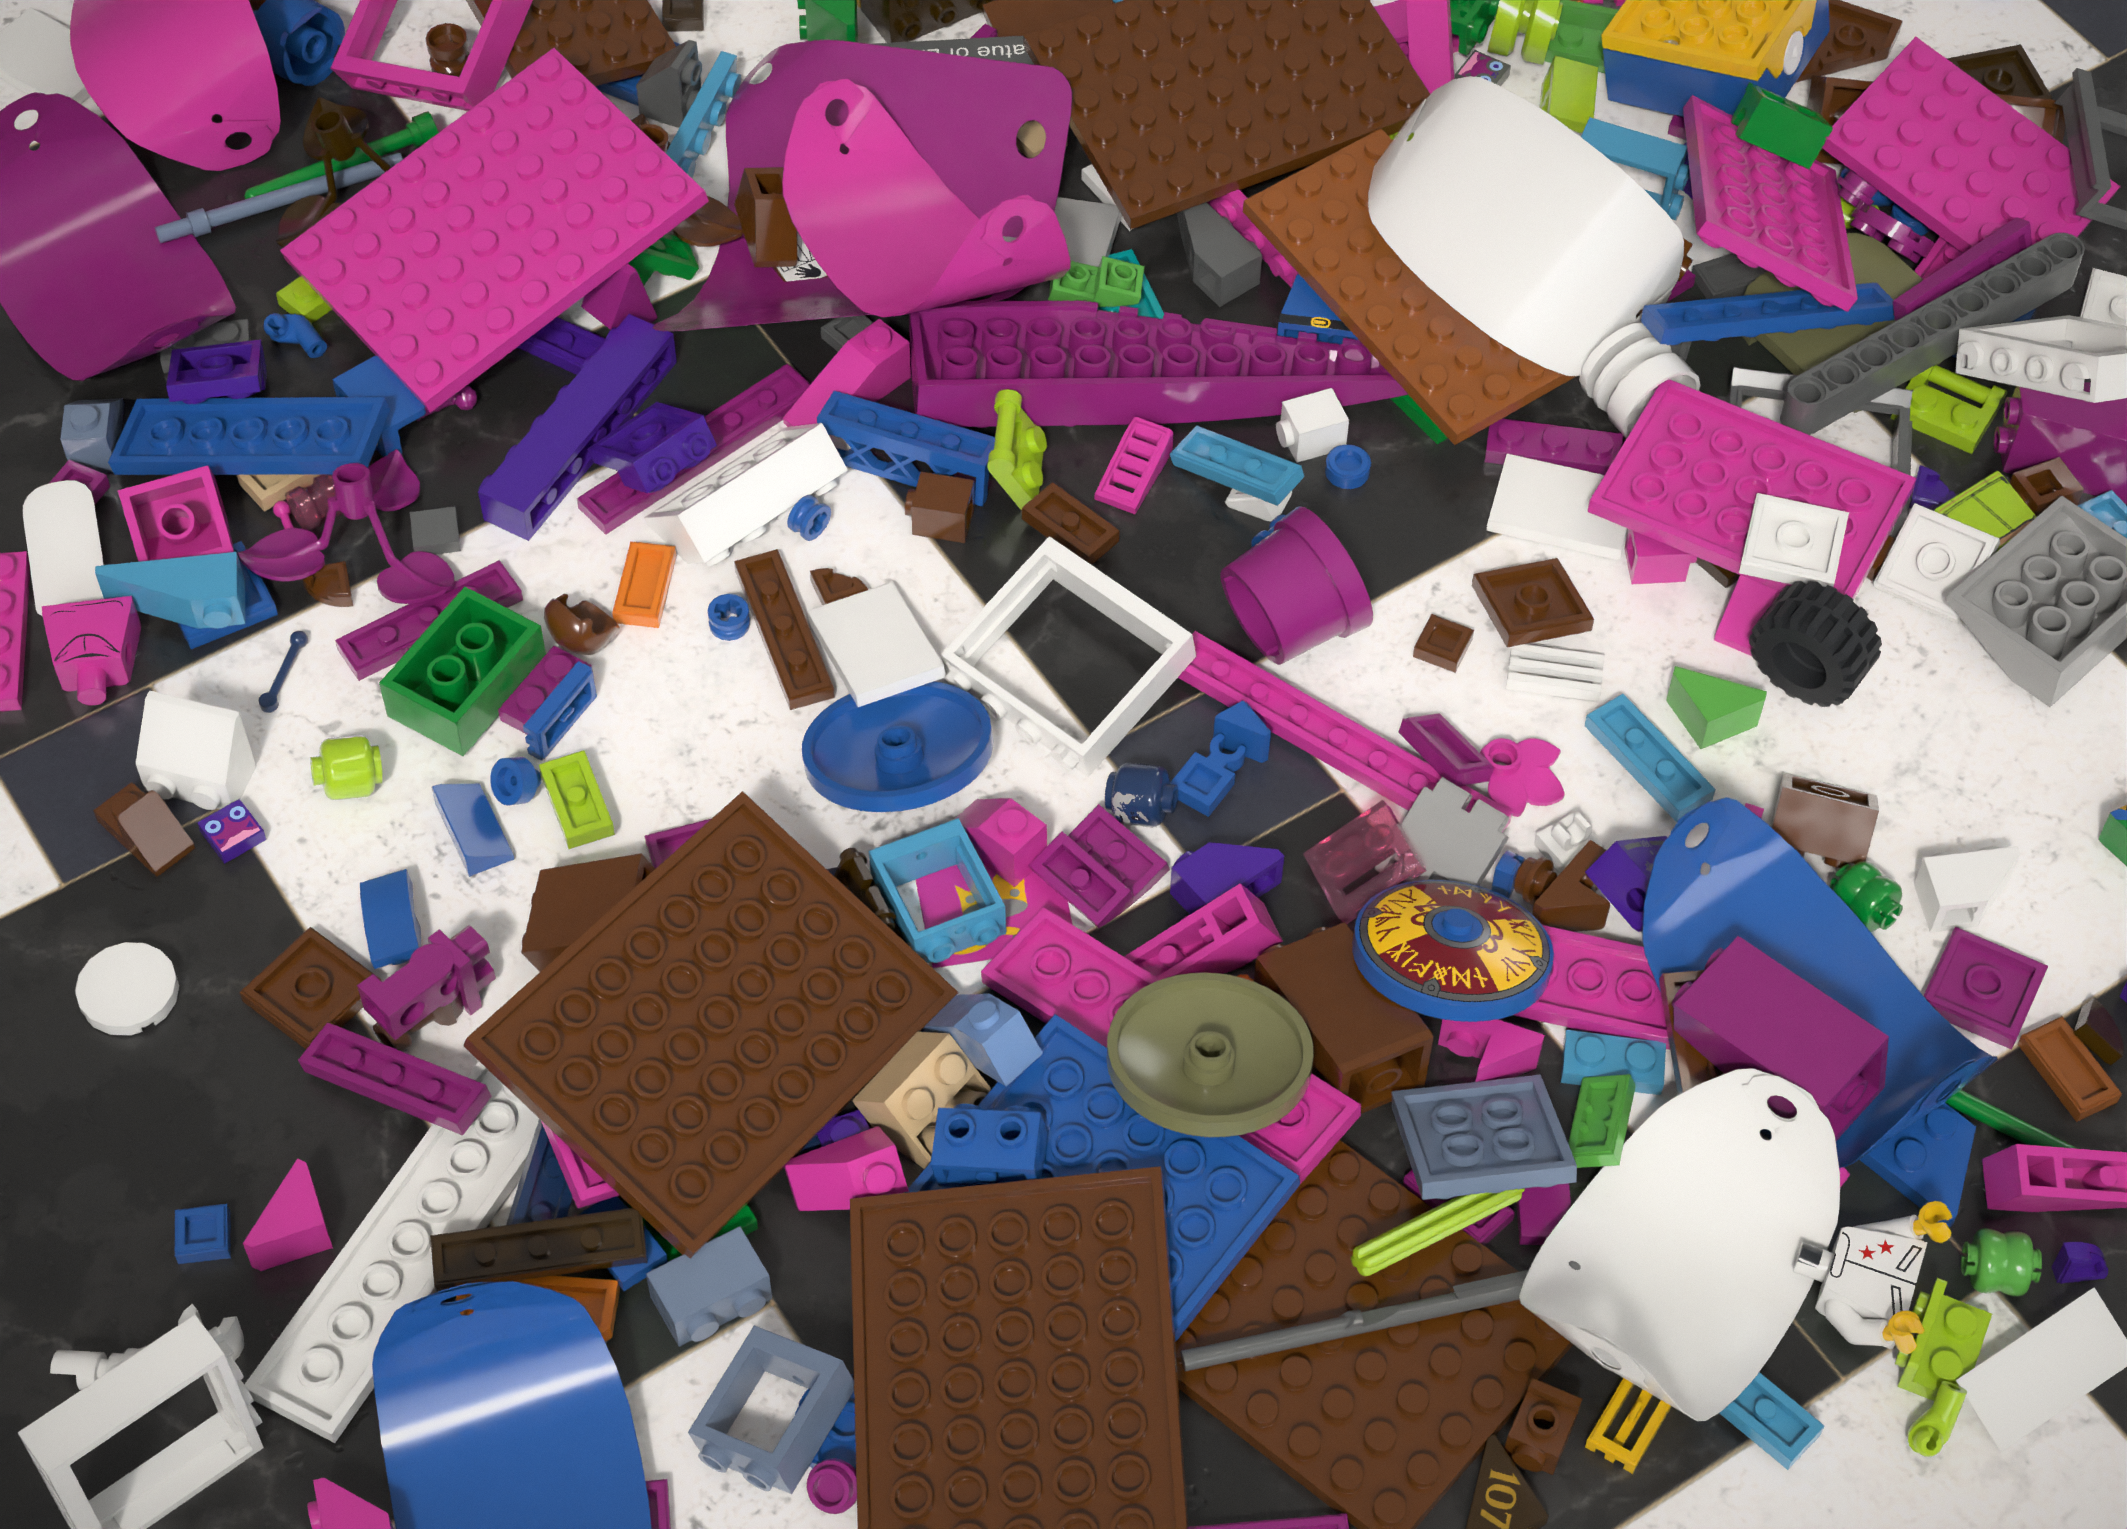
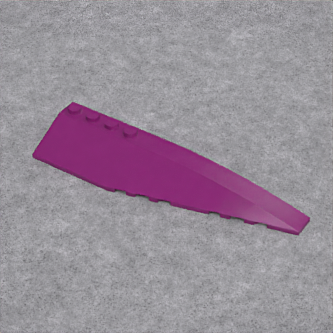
M994 301L973 306L930 309L909 313L915 414L959 427L985 428L997 426L998 414L994 409L995 397L999 391L1005 389L1017 391L1021 395V408L1035 426L1068 427L1076 425H1129L1134 417H1139L1155 424L1281 415L1283 401L1330 388L1333 389L1341 406L1408 395L1359 340L1343 338L1342 344L1316 341L1317 334L1299 332L1298 338L1276 335L1277 328L1205 318L1201 324H1194L1182 318L1181 314L1164 312L1163 319L1138 316V308L1120 306L1119 313L1098 310L1099 303L1090 301Z

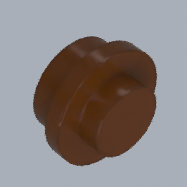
M1529 857L1522 863L1515 878L1514 889L1516 893L1522 895L1525 902L1534 905L1535 901L1557 878L1552 860L1545 857H1540L1539 859Z

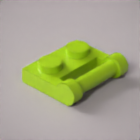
M1936 364L1913 377L1906 387L1908 390H1913L1909 421H1912L1913 429L1972 454L1999 411L2007 390L1995 385L1992 389ZM1930 381L1943 388L1960 394L1966 398L1983 404V406L1980 409L1967 402L1950 396L1944 392L1927 386V384ZM1892 414L1891 419L1895 420L1896 415Z
M1005 389L999 391L995 397L994 409L998 414L994 450L989 453L987 468L1022 510L1024 505L1039 494V488L1043 484L1041 469L1043 452L1046 451L1047 442L1043 430L1039 426H1035L1021 408V395L1017 391Z

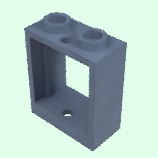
M754 1325L692 1424L688 1434L700 1451L698 1454L699 1459L710 1468L725 1473L730 1468L742 1473L749 1483L761 1490L770 1491L772 1487L793 1494L854 1392V1380L843 1360ZM764 1372L810 1389L772 1453L727 1435Z

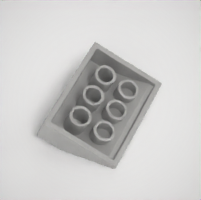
M2060 496L1947 595L1946 601L2008 677L2018 686L2051 707L2127 638V538L2065 497Z

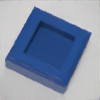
M227 1204L175 1210V1258L178 1264L231 1258V1219Z

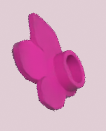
M1505 738L1492 740L1480 751V754L1494 767L1488 783V796L1492 801L1512 811V816L1515 817L1522 815L1527 803L1535 806H1548L1563 800L1565 792L1560 781L1549 767L1556 762L1561 750L1551 743L1536 738H1528L1519 743ZM1497 762H1502V763L1506 764L1507 766L1498 765V764H1496V763H1497Z

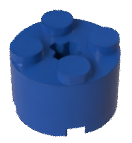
M266 0L259 10L253 11L267 46L273 73L292 83L305 86H314L325 80L332 73L333 70L330 68L335 59V53L345 36L344 23L338 13L314 0Z

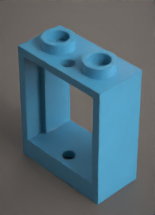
M1589 118L1581 138L1605 157L1620 164L1666 177L1663 195L1648 190L1645 191L1672 220L1677 221L1684 202V196L1679 195L1678 191L1684 190L1690 174L1689 165L1684 164L1687 146Z
M959 818L869 851L870 873L888 909H892L896 915L894 922L902 936V940L927 963L944 961L956 952L975 945H987L999 936L1006 934L1005 905ZM957 865L980 909L919 932L896 887Z

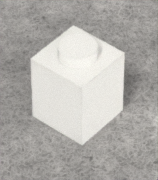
M1330 388L1283 401L1281 421L1276 423V431L1280 444L1284 448L1288 447L1296 463L1326 455L1333 448L1346 445L1349 419L1333 389Z

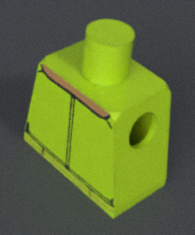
M1996 471L1935 509V512L1999 538L2000 545L1997 551L2036 518V515L1999 471Z

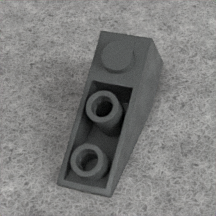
M1207 202L1175 213L1192 280L1219 307L1260 284L1262 263L1260 250L1253 242L1247 241L1237 232L1225 216H1220Z

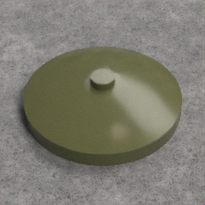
M1189 973L1156 981L1134 993L1124 1002L1115 1014L1109 1028L1106 1061L1110 1079L1119 1095L1132 1109L1149 1121L1187 1135L1230 1137L1263 1129L1279 1121L1296 1107L1303 1098L1311 1079L1313 1043L1309 1029L1301 1015L1288 1001L1269 988L1233 975Z

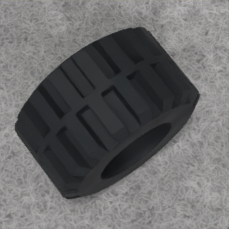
M1799 581L1794 582L1791 587L1786 586L1751 630L1753 633L1749 636V644L1753 647L1750 650L1752 657L1759 662L1757 667L1771 679L1770 682L1784 690L1788 696L1799 698L1803 703L1809 705L1816 703L1820 707H1830L1831 704L1837 706L1846 699H1849L1879 659L1881 654L1879 648L1882 646L1881 637L1876 634L1878 628L1875 622L1869 620L1867 611L1855 604L1853 598L1847 594L1839 593L1832 586L1827 585L1823 587L1819 582L1809 581L1807 584Z

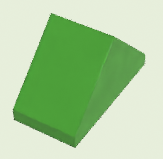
M1675 666L1666 701L1699 748L1703 749L1757 727L1767 691Z

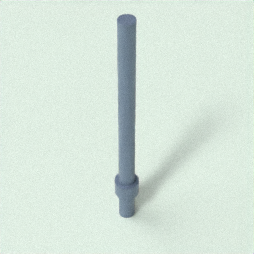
M400 153L382 157L391 167L403 160ZM374 161L333 172L336 190L379 177L385 172ZM326 175L206 212L203 208L187 212L186 218L154 227L158 241L161 244L193 234L194 237L211 233V228L285 206L306 196L327 193Z

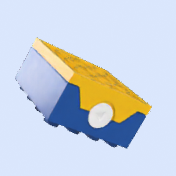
M1626 0L1601 34L1602 47L1604 48L1603 57L1608 100L1684 117L1683 107L1692 95L1733 116L1746 93L1745 89L1749 82L1785 98L1830 31L1829 0Z

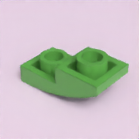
M1102 256L1098 267L1071 261L1069 271L1062 278L1051 280L1048 300L1090 301L1099 303L1098 307L1139 304L1144 266Z

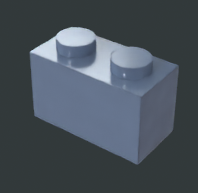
M740 1226L706 1243L691 1259L684 1254L646 1273L650 1298L679 1347L691 1340L698 1342L710 1337L718 1330L719 1326L738 1316L748 1317L757 1313L764 1307L766 1302L772 1299L769 1274Z

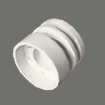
M1633 323L1625 326L1604 339L1588 357L1582 367L1579 378L1582 390L1594 399V403L1598 408L1607 412L1609 420L1626 439L1661 383L1670 379L1697 391L1700 389L1698 375L1680 356L1672 353L1670 345L1660 344L1643 323Z

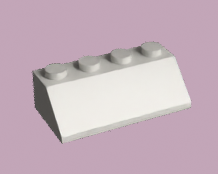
M822 423L785 427L645 516L644 519L648 526L669 546H675L676 553L687 564L705 563L706 566H712L731 554L728 548L741 540L743 543H746L762 535L766 531L764 524L776 516L778 520L789 517L792 508L802 497L810 494L817 497L833 489L837 485L835 478L848 469Z

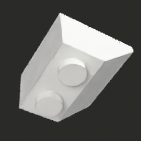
M149 690L145 698L136 766L145 791L155 790L162 799L176 798L192 802L206 810L222 809L232 802L241 799L256 769V764L240 712Z

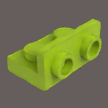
M1940 1278L1936 1279L1930 1294L1920 1291L1912 1312L1918 1315L1925 1330L1923 1334L1916 1333L1915 1337H1913L1917 1344L1916 1349L1910 1354L1898 1351L1895 1365L1904 1368L1897 1387L1932 1401L1935 1400L1942 1381L1958 1385L1956 1380L1975 1368L1992 1317V1313L1943 1295L1947 1281Z

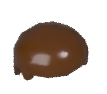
M563 594L556 599L552 598L544 609V620L555 642L565 650L580 655H593L606 647L620 629L614 619L587 600L569 607L567 605L568 594Z

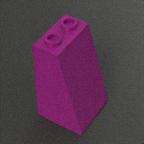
M2084 382L2083 391L2090 393L2091 382ZM2016 386L2013 397H2007L2005 400L2003 426H1997L1994 433V452L2001 453L2003 472L2013 474L2060 457L2084 488L2083 493L2099 496L2113 490L2127 504V398L2093 403Z
M1739 936L1726 949H1717L1707 961L1704 972L1694 983L1686 982L1673 999L1674 1030L1724 1074L1736 1069L1753 1068L1779 1076L1809 1092L1819 1106L1820 1111L1828 1118L1835 1134V1141L1840 1138L1885 1088L1889 1036ZM1777 1095L1768 1098L1767 1105L1777 1116L1791 1119L1797 1115L1796 1107L1787 1098Z

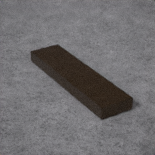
M634 1208L430 1235L434 1287L436 1291L446 1290L467 1283L508 1282L648 1263L643 1217Z

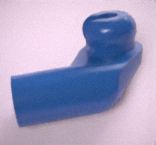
M272 313L264 320V331L272 340L279 343L300 344L310 358H318L325 353L327 343L304 316Z

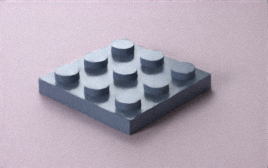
M1541 1075L1392 1091V1110L1422 1200L1449 1199L1454 1196L1500 1193L1505 1190L1552 1187L1557 1184L1577 1182L1576 1162Z

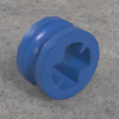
M806 495L792 508L787 521L788 528L793 532H800V536L806 541H812L821 535L827 527L831 517V509L824 503L819 504L817 498L813 495Z
M724 594L711 601L707 613L710 631L715 637L731 641L743 637L748 632L750 627L748 603L742 597L734 594ZM731 613L737 615V617L731 616L728 621L721 620V618H728Z

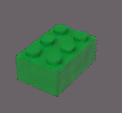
M464 587L379 682L387 716L453 752L464 756L499 716L498 709L546 655L541 625Z

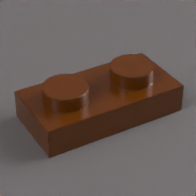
M1053 482L1022 507V520L1048 538L1050 536L1091 565L1119 542L1120 530Z

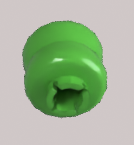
M1982 1228L1974 1234L1972 1243L1964 1242L1962 1253H1966L1967 1256L1961 1255V1272L1964 1276L1970 1275L1973 1289L1980 1293L2001 1291L2011 1296H2022L2028 1291L2031 1281L2038 1283L2041 1272L2035 1271V1268L2042 1269L2040 1249L2033 1250L2030 1236L2023 1232L2011 1231L2001 1233L1993 1229Z

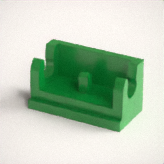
M1749 82L1745 89L1746 93L1736 108L1731 121L1732 124L1739 126L1736 131L1737 137L1810 169L1826 142L1825 137H1829L1833 127L1820 113Z

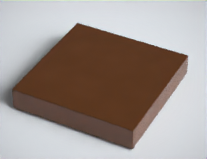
M1558 558L1473 574L1471 586L1506 647L1592 631L1594 618Z
M310 927L239 993L245 1004L304 1049H307L327 1022L342 1028L363 1008L357 985L374 973Z

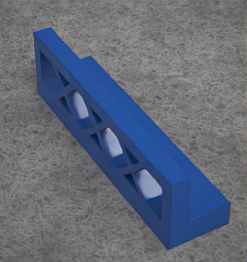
M833 391L818 414L817 423L823 424L829 437L833 435L843 438L851 447L849 450L836 448L846 467L917 487L921 472L911 462L918 460L927 463L935 472L933 474L955 477L953 474L959 472L976 477L974 488L975 505L983 507L986 502L989 481L988 456L994 450L995 437L838 391ZM870 449L884 450L893 461L888 463L878 460Z

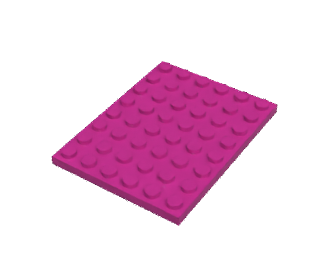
M553 48L280 251L292 268L431 413L708 203L709 200L702 187L567 59Z

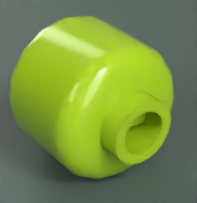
M356 735L325 739L320 745L319 756L310 757L313 786L323 785L324 793L331 800L367 797L373 793L375 784L382 783V764L379 746H371L365 736Z

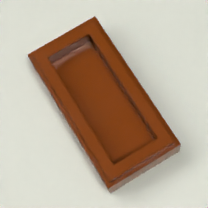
M2063 1016L2021 1035L2018 1046L2076 1122L2118 1103L2122 1093L2083 1042L2074 1034L2073 1029Z

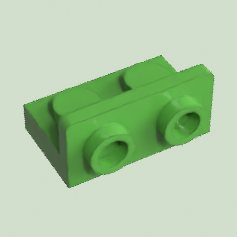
M1560 0L1563 3L1555 38L1549 42L1545 62L1552 63L1554 57L1559 56L1598 67V72L1605 73L1604 48L1602 47L1601 34L1619 10L1571 0Z

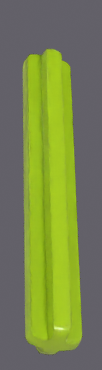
M1525 1188L1505 1190L1500 1193L1457 1196L1355 1247L1351 1256L1352 1265L1357 1268L1360 1275L1370 1276L1521 1200L1522 1192H1524Z

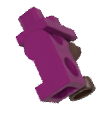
M468 925L451 939L440 929L428 937L429 944L417 948L411 955L409 963L386 980L381 982L372 974L357 985L364 1010L377 1022L373 1025V1030L382 1044L405 1052L412 1046L410 1035L432 1021L440 1025L450 1026L457 1023L456 1019L462 1014L464 1008L470 1016L482 1008L479 991L494 981L496 976L494 969L484 958L490 953L488 943L472 926Z

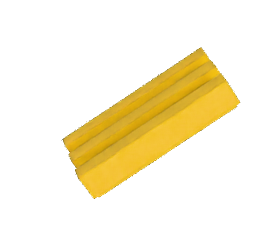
M1623 1378L1588 1437L1585 1448L1592 1452H1595L1596 1449L1605 1453V1459L1612 1463L1618 1460L1624 1464V1470L1633 1474L1672 1406L1660 1400L1631 1451L1627 1450L1623 1446L1653 1396L1647 1391L1642 1390L1614 1440L1611 1441L1604 1437L1634 1386L1633 1383Z

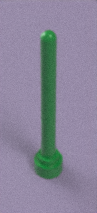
M429 111L413 116L412 122L406 124V129L367 144L381 157L412 144L415 148L422 146L439 132ZM356 147V152L351 158L344 161L331 160L333 172L363 164L372 159L359 147ZM323 160L246 190L244 197L248 199L325 175Z

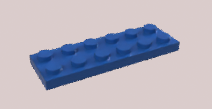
M385 397L208 398L206 401L198 404H185L182 401L169 402V398L137 399L108 463L114 475H175L204 466H209L214 475H332L338 467L349 463L362 464L368 468L388 418L390 407Z

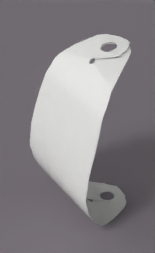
M1469 76L1453 79L1434 90L1409 117L1373 169L1368 192L1369 215L1376 229L1400 259L1430 289L1490 337L1517 354L1552 371L1566 376H1580L1582 367L1588 357L1604 339L1625 326L1633 323H1642V313L1636 319L1637 313L1645 305L1665 304L1678 281L1684 256V239L1681 230L1657 202L1621 168L1559 120L1528 100L1481 77ZM1414 132L1413 138L1407 141L1408 136Z
M1753 1068L1736 1069L1698 1084L1659 1107L1624 1143L1620 1165L1604 1166L1547 1237L1524 1280L1519 1295L1521 1304L1602 1367L1620 1375L1692 1419L1706 1421L1720 1413L1745 1390L1760 1372L1795 1319L1814 1282L1812 1278L1793 1272L1802 1243L1827 1251L1835 1231L1840 1207V1171L1835 1134L1828 1118L1820 1111L1819 1106L1809 1092L1779 1076ZM1774 1095L1787 1098L1796 1107L1797 1115L1791 1119L1777 1116L1768 1107V1098ZM1760 1130H1770L1772 1138L1770 1140L1763 1139L1760 1136ZM1575 1261L1581 1266L1580 1270L1572 1269L1569 1262Z

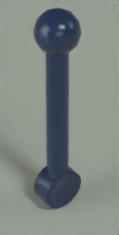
M295 631L290 635L291 646L269 692L259 697V705L263 712L271 713L277 710L279 706L277 695L299 649L308 644V636L305 632Z

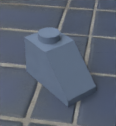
M123 398L78 400L64 405L60 440L67 461L72 460L101 473H113L108 461L122 433L125 406Z

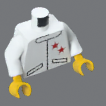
M1933 1201L1924 1205L1918 1216L1911 1215L1887 1221L1843 1227L1831 1252L1802 1243L1793 1272L1822 1282L1815 1308L1820 1314L1826 1316V1319L1849 1343L1853 1345L1884 1346L1891 1350L1896 1345L1900 1352L1910 1354L1917 1347L1911 1333L1923 1334L1925 1331L1918 1315L1909 1311L1927 1242L1921 1240L1924 1234H1928L1930 1239L1935 1242L1943 1243L1947 1241L1951 1236V1230L1946 1223L1938 1221L1949 1220L1952 1218V1214L1944 1203Z

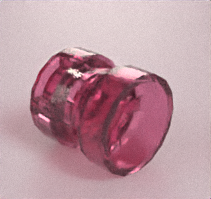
M318 475L313 478L312 484L308 485L307 488L296 486L285 492L286 501L294 518L302 529L308 531L320 526L322 518L327 517L329 509L327 499L336 496L332 475ZM338 510L336 513V517L342 515L343 513L340 510Z

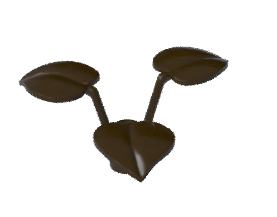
M318 97L307 121L303 147L309 157L323 160L328 195L326 198L320 195L306 196L295 201L287 208L278 227L279 234L276 242L281 247L291 243L342 205L341 203H334L337 199L332 159L336 161L347 160L354 155L358 146L384 172L392 168L364 142L363 138L368 132L370 122L367 115L360 109L335 104Z

